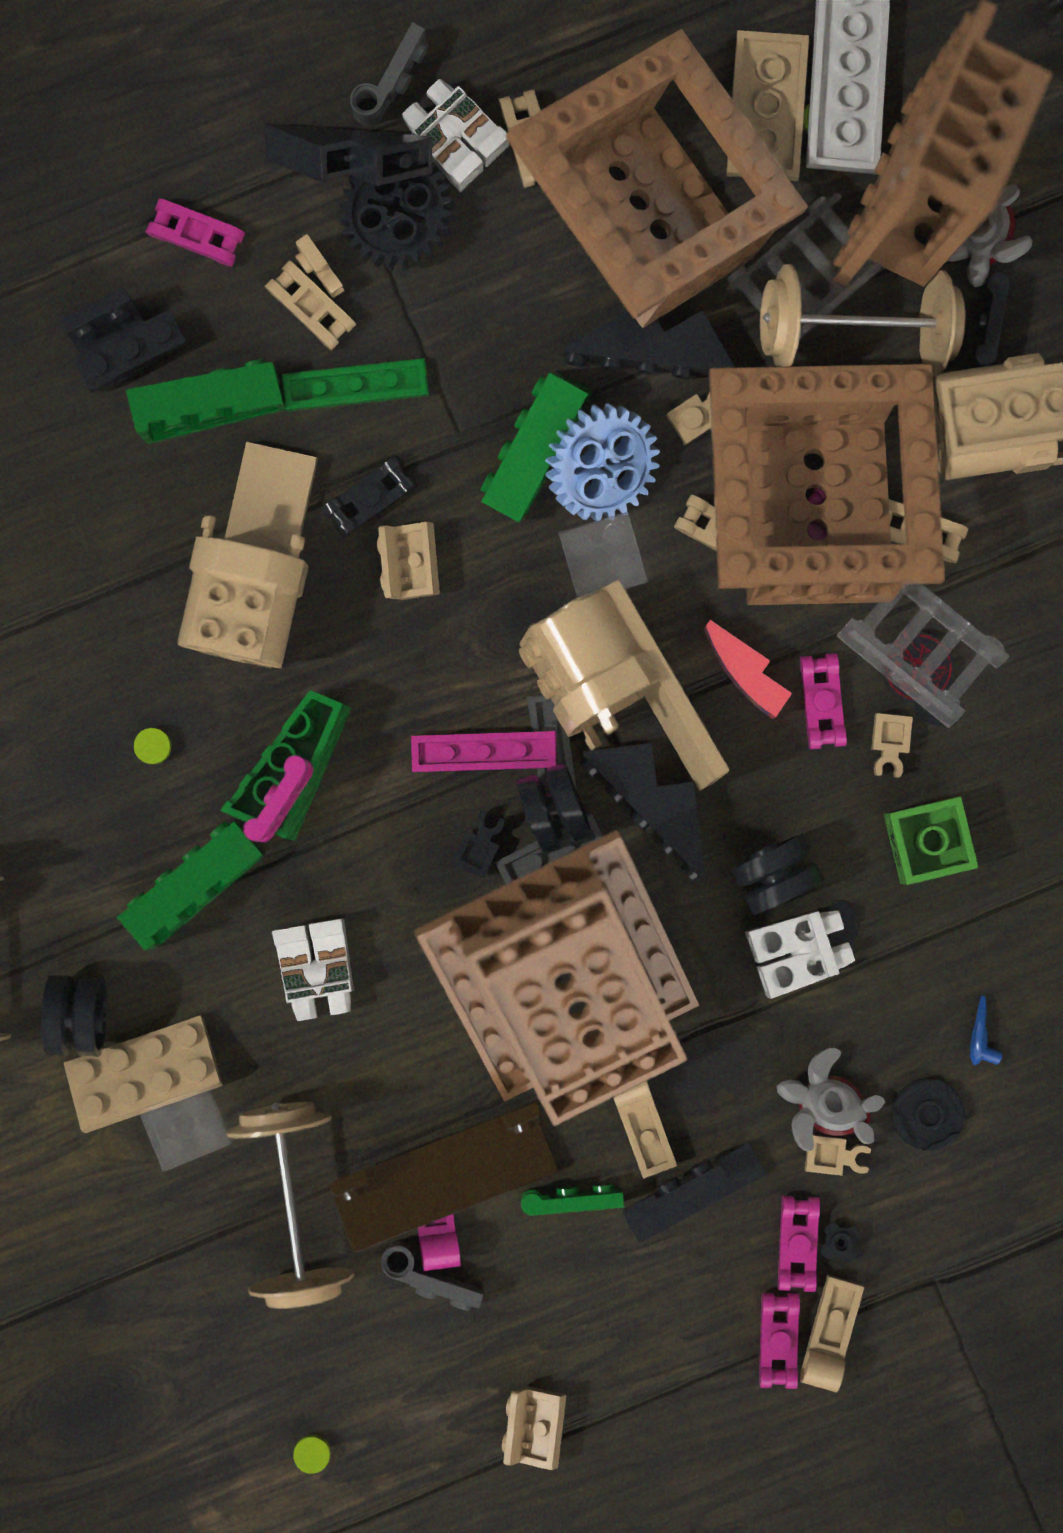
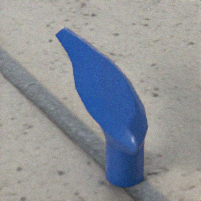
M981 996L971 1037L970 1058L973 1065L979 1064L981 1060L998 1065L1002 1059V1051L987 1046L986 996Z

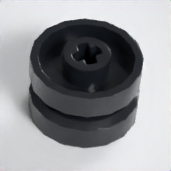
M565 762L547 768L546 780L550 790L548 793L540 778L535 774L516 781L525 818L544 855L562 849L564 840L559 827L561 824H563L569 839L575 844L593 837L582 801Z
M802 834L782 842H774L749 855L750 858L730 868L738 885L748 886L760 880L763 883L749 891L745 897L753 915L780 905L825 880L817 863L808 862L793 868L792 864L805 858L810 851Z
M49 976L43 994L41 1015L42 1044L46 1055H68L73 1044L79 1056L98 1057L101 1055L106 1037L108 1013L107 987L104 977L84 976L76 987L71 976Z

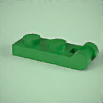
M614 1183L594 1184L593 1190L579 1192L578 1186L556 1188V1194L542 1195L536 1189H527L521 1197L522 1210L527 1215L532 1216L624 1208L622 1188H615Z

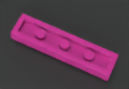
M556 731L411 736L412 772L550 768L557 765Z

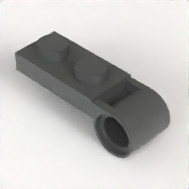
M413 22L411 23L378 86L363 83L353 89L350 103L353 115L360 124L373 126L379 123L391 102H394L397 94L403 95L412 78V75L409 74L415 62L421 63L428 50L429 44L426 43L424 28ZM364 99H373L377 102L375 108L370 111H363L358 107L359 103Z
M393 1241L385 1248L381 1259V1267L388 1277L410 1284L409 1286L416 1288L415 1293L422 1297L436 1299L438 1295L450 1299L449 1304L456 1308L470 1311L472 1306L479 1309L484 1295V1288L430 1270L423 1271V1268L414 1265L416 1260L415 1250L406 1241ZM400 1251L406 1254L409 1263L403 1268H396L390 1264L388 1256L392 1252Z

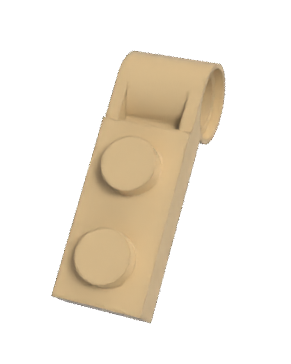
M647 1081L614 1096V1101L642 1177L646 1178L676 1167L675 1158Z
M827 1275L801 1369V1383L838 1392L845 1370L844 1358L864 1290L862 1284Z

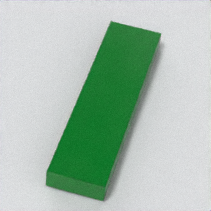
M425 358L282 374L287 412L429 396Z

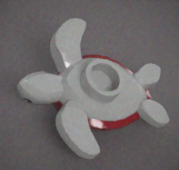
M1015 184L1005 187L1001 191L995 207L947 260L958 261L968 258L970 263L967 266V278L974 287L982 286L986 283L990 265L997 261L1007 263L1016 260L1029 251L1033 241L1030 236L1013 240L1016 221L1010 204L1018 198L1020 193L1018 186Z
M827 1048L812 1058L808 1066L809 1083L806 1086L796 1080H786L777 1085V1092L783 1099L799 1106L800 1111L792 1120V1132L798 1146L804 1151H811L814 1148L813 1128L824 1134L834 1136L848 1135L855 1132L862 1143L871 1144L874 1142L873 1129L868 1125L871 1118L870 1112L879 1111L884 1105L885 1100L877 1095L864 1099L859 1090L848 1080L837 1076H828L831 1067L841 1056L840 1050L836 1048Z

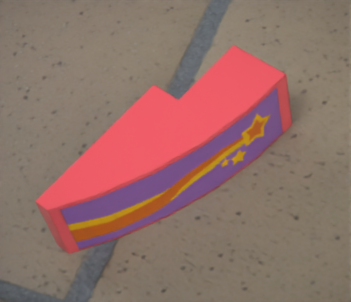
M710 620L705 626L704 631L722 669L737 689L754 706L771 719H774L792 693L762 673L770 660Z

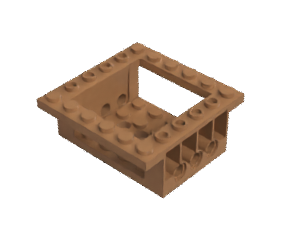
M982 0L974 13L968 10L959 28H955L947 45L944 44L936 60L930 63L924 77H920L913 93L910 92L901 109V112L906 114L902 124L898 122L895 124L887 141L892 144L889 154H882L874 170V173L879 175L876 184L870 183L860 202L865 205L864 211L861 216L855 215L847 231L850 237L846 245H842L833 263L834 266L838 267L833 279L834 281L847 286L868 259L924 287L995 207L1052 73L983 39L997 6ZM928 203L934 204L938 208L939 213L932 211ZM914 234L921 235L925 239L926 244L917 241Z
M682 29L509 129L505 136L624 306L642 328L752 260L777 229L803 214L808 208L800 194ZM672 80H674L756 196L730 213L724 208L654 109ZM618 167L622 169L626 179L623 181L615 180L611 177L609 168ZM631 196L641 197L646 203V209H635L631 205L629 198ZM659 225L663 227L667 233V238L657 239L654 237L650 226Z
M932 364L710 369L709 385L718 589L746 588L747 605L892 602L904 584H942L945 579ZM894 405H898L906 544L891 545L884 423ZM808 454L820 456L823 461V467L818 470L807 468L804 464V457ZM811 488L821 489L825 493V501L820 505L809 503L805 496L806 491ZM812 523H819L825 527L827 536L822 540H814L808 535L807 527Z
M617 830L414 930L419 943L504 1102L534 1088L554 1126L687 1061L669 1020L700 1005ZM603 881H604V883H605V885H606V887H607V889H608V891H609V893H610V895H611V898H612V900H613V902H614V904H615V906H616V908H617V910H618V912H619V914H620V916H621V918H622V921H623V923H624V925H625V927H626V929H627V931H628V933H629V935H630V937H631V939H632V942H633V944H634V946H635V948H636V950H637V952H638V954H639V956H640V958H641V960H642V962H643V965H644V967H645V969H646V971H647V973H648V975H649V977H650V979H651V981H652V983H653V986L651 985V983H650V981H649V979H648V977H647V975H646V972H645V970H644V968H643V966H642V964H641V962H640V960H639V958H638V956H637V954H636V952H635V949H634V947H633V945H632V943H631V941H630V939H629V937H628V935H627V933H626V931H625V929H624V926H623V924H622V922H621V920H620V918H619V916H618V914H617V912H616V910H615V908H614V905H613V903H612V901H611V899H610V897H609V895H608V893H607V891H606V889H605V887H604V885H603V883H602ZM563 972L572 973V977L568 982L564 984L554 983L555 978ZM576 1001L587 1002L586 1006L579 1012L568 1011L571 1004Z

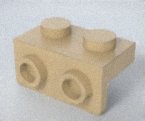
M421 522L397 527L379 526L377 548L381 555L382 573L380 583L385 598L405 600L439 595L434 523Z
M530 1386L512 1391L506 1404V1414L509 1416L507 1432L502 1440L503 1463L505 1465L512 1466L517 1463H523L548 1470L558 1468L566 1394Z

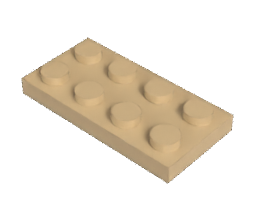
M738 30L736 35L732 100L790 181H798L809 36ZM728 158L726 176L742 177Z
M201 1015L105 1048L98 1057L82 1056L64 1062L80 1129L84 1133L223 1086L206 1024Z

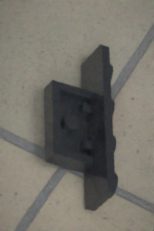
M746 1143L712 1162L709 1159L701 1161L690 1168V1174L679 1180L675 1176L664 1181L658 1186V1191L625 1208L623 1215L637 1241L643 1242L765 1176V1171L752 1146Z

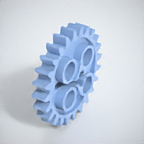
M606 403L602 411L596 405H592L591 416L580 410L578 411L579 422L575 423L570 419L566 420L569 427L567 433L557 430L556 433L562 440L560 444L552 443L549 445L556 452V455L546 458V462L554 467V469L549 470L545 474L551 481H554L549 486V489L557 495L556 500L565 506V509L573 515L577 513L583 520H587L590 516L595 521L600 522L603 514L610 520H614L616 509L626 515L627 503L630 502L638 506L639 502L636 495L638 493L648 495L649 492L644 487L645 482H655L656 480L649 472L652 469L659 468V464L651 458L659 454L660 450L651 445L657 438L648 432L650 425L641 420V417L633 411L629 413V410L621 405L616 409L609 403ZM622 436L620 443L614 447L615 440ZM589 444L587 452L580 456L581 450ZM625 470L624 476L617 481L619 474ZM592 479L591 485L584 490L585 484Z

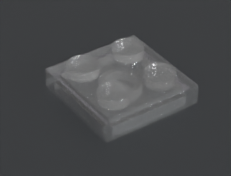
M628 512L558 532L577 598L598 591L618 579L624 589L648 582Z
M211 1090L140 1114L163 1172L232 1143L230 1137L226 1135L227 1129Z

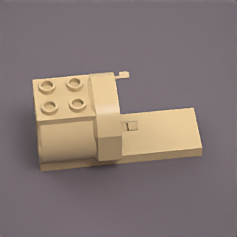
M1036 353L1010 357L998 365L932 375L938 471L942 475L943 480L1010 470L1019 474L1045 470L1052 465L1063 464V452H1058L1057 441L1063 440V363L1044 364L1041 355Z
M246 442L225 539L211 538L216 517L204 516L202 519L201 528L204 529L202 537H196L189 568L192 570L193 576L179 633L178 646L229 660L281 669L297 598L302 597L309 568L304 560L299 559L300 550H303L305 538L301 537L317 467V457Z
M619 579L598 591L573 600L528 629L519 643L521 646L519 649L520 656L528 668H534L539 677V680H537L538 687L547 700L551 698L555 705L553 711L568 737L583 731L587 738L585 741L591 751L600 747L602 743L592 726L601 723L607 734L614 731L619 726L613 715L645 696L699 791L712 785L730 771Z

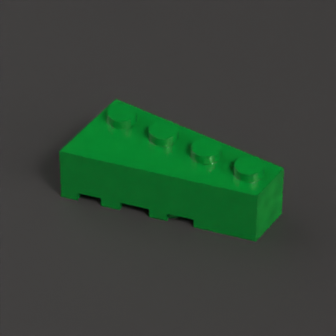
M265 359L247 362L245 367L221 368L210 372V374L185 377L126 390L136 433L147 444L286 410L276 367L273 362H266Z
M558 371L549 372L547 378L541 375L531 395L536 397L530 410L524 407L514 427L519 429L513 442L507 440L497 459L502 461L497 473L490 472L480 491L485 493L481 502L519 523L523 521L546 481L545 473L548 469L552 468L546 462V458L556 455V452L549 445L552 443L560 444L562 440L557 435V430L567 433L569 427L566 420L570 419L575 423L579 421L578 411H580L584 401L590 402L595 391Z
M309 690L283 725L280 734L271 745H268L261 755L262 758L250 774L245 776L239 784V789L230 800H227L220 811L245 822L251 819H258L266 806L263 802L266 794L273 785L277 784L279 786L286 775L284 770L286 760L292 756L307 759L312 763L314 772L275 832V835L295 841L351 708Z
M225 821L210 833L211 841L202 848L198 844L182 857L184 863L174 871L170 868L154 881L156 886L146 894L144 892L138 894L126 905L128 908L117 917L144 951L159 947L266 855L255 841L245 836L244 828L239 822L234 821L229 825Z

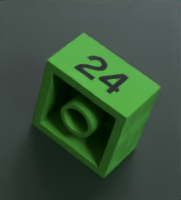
M953 797L883 814L900 884L909 885L978 868L961 797Z

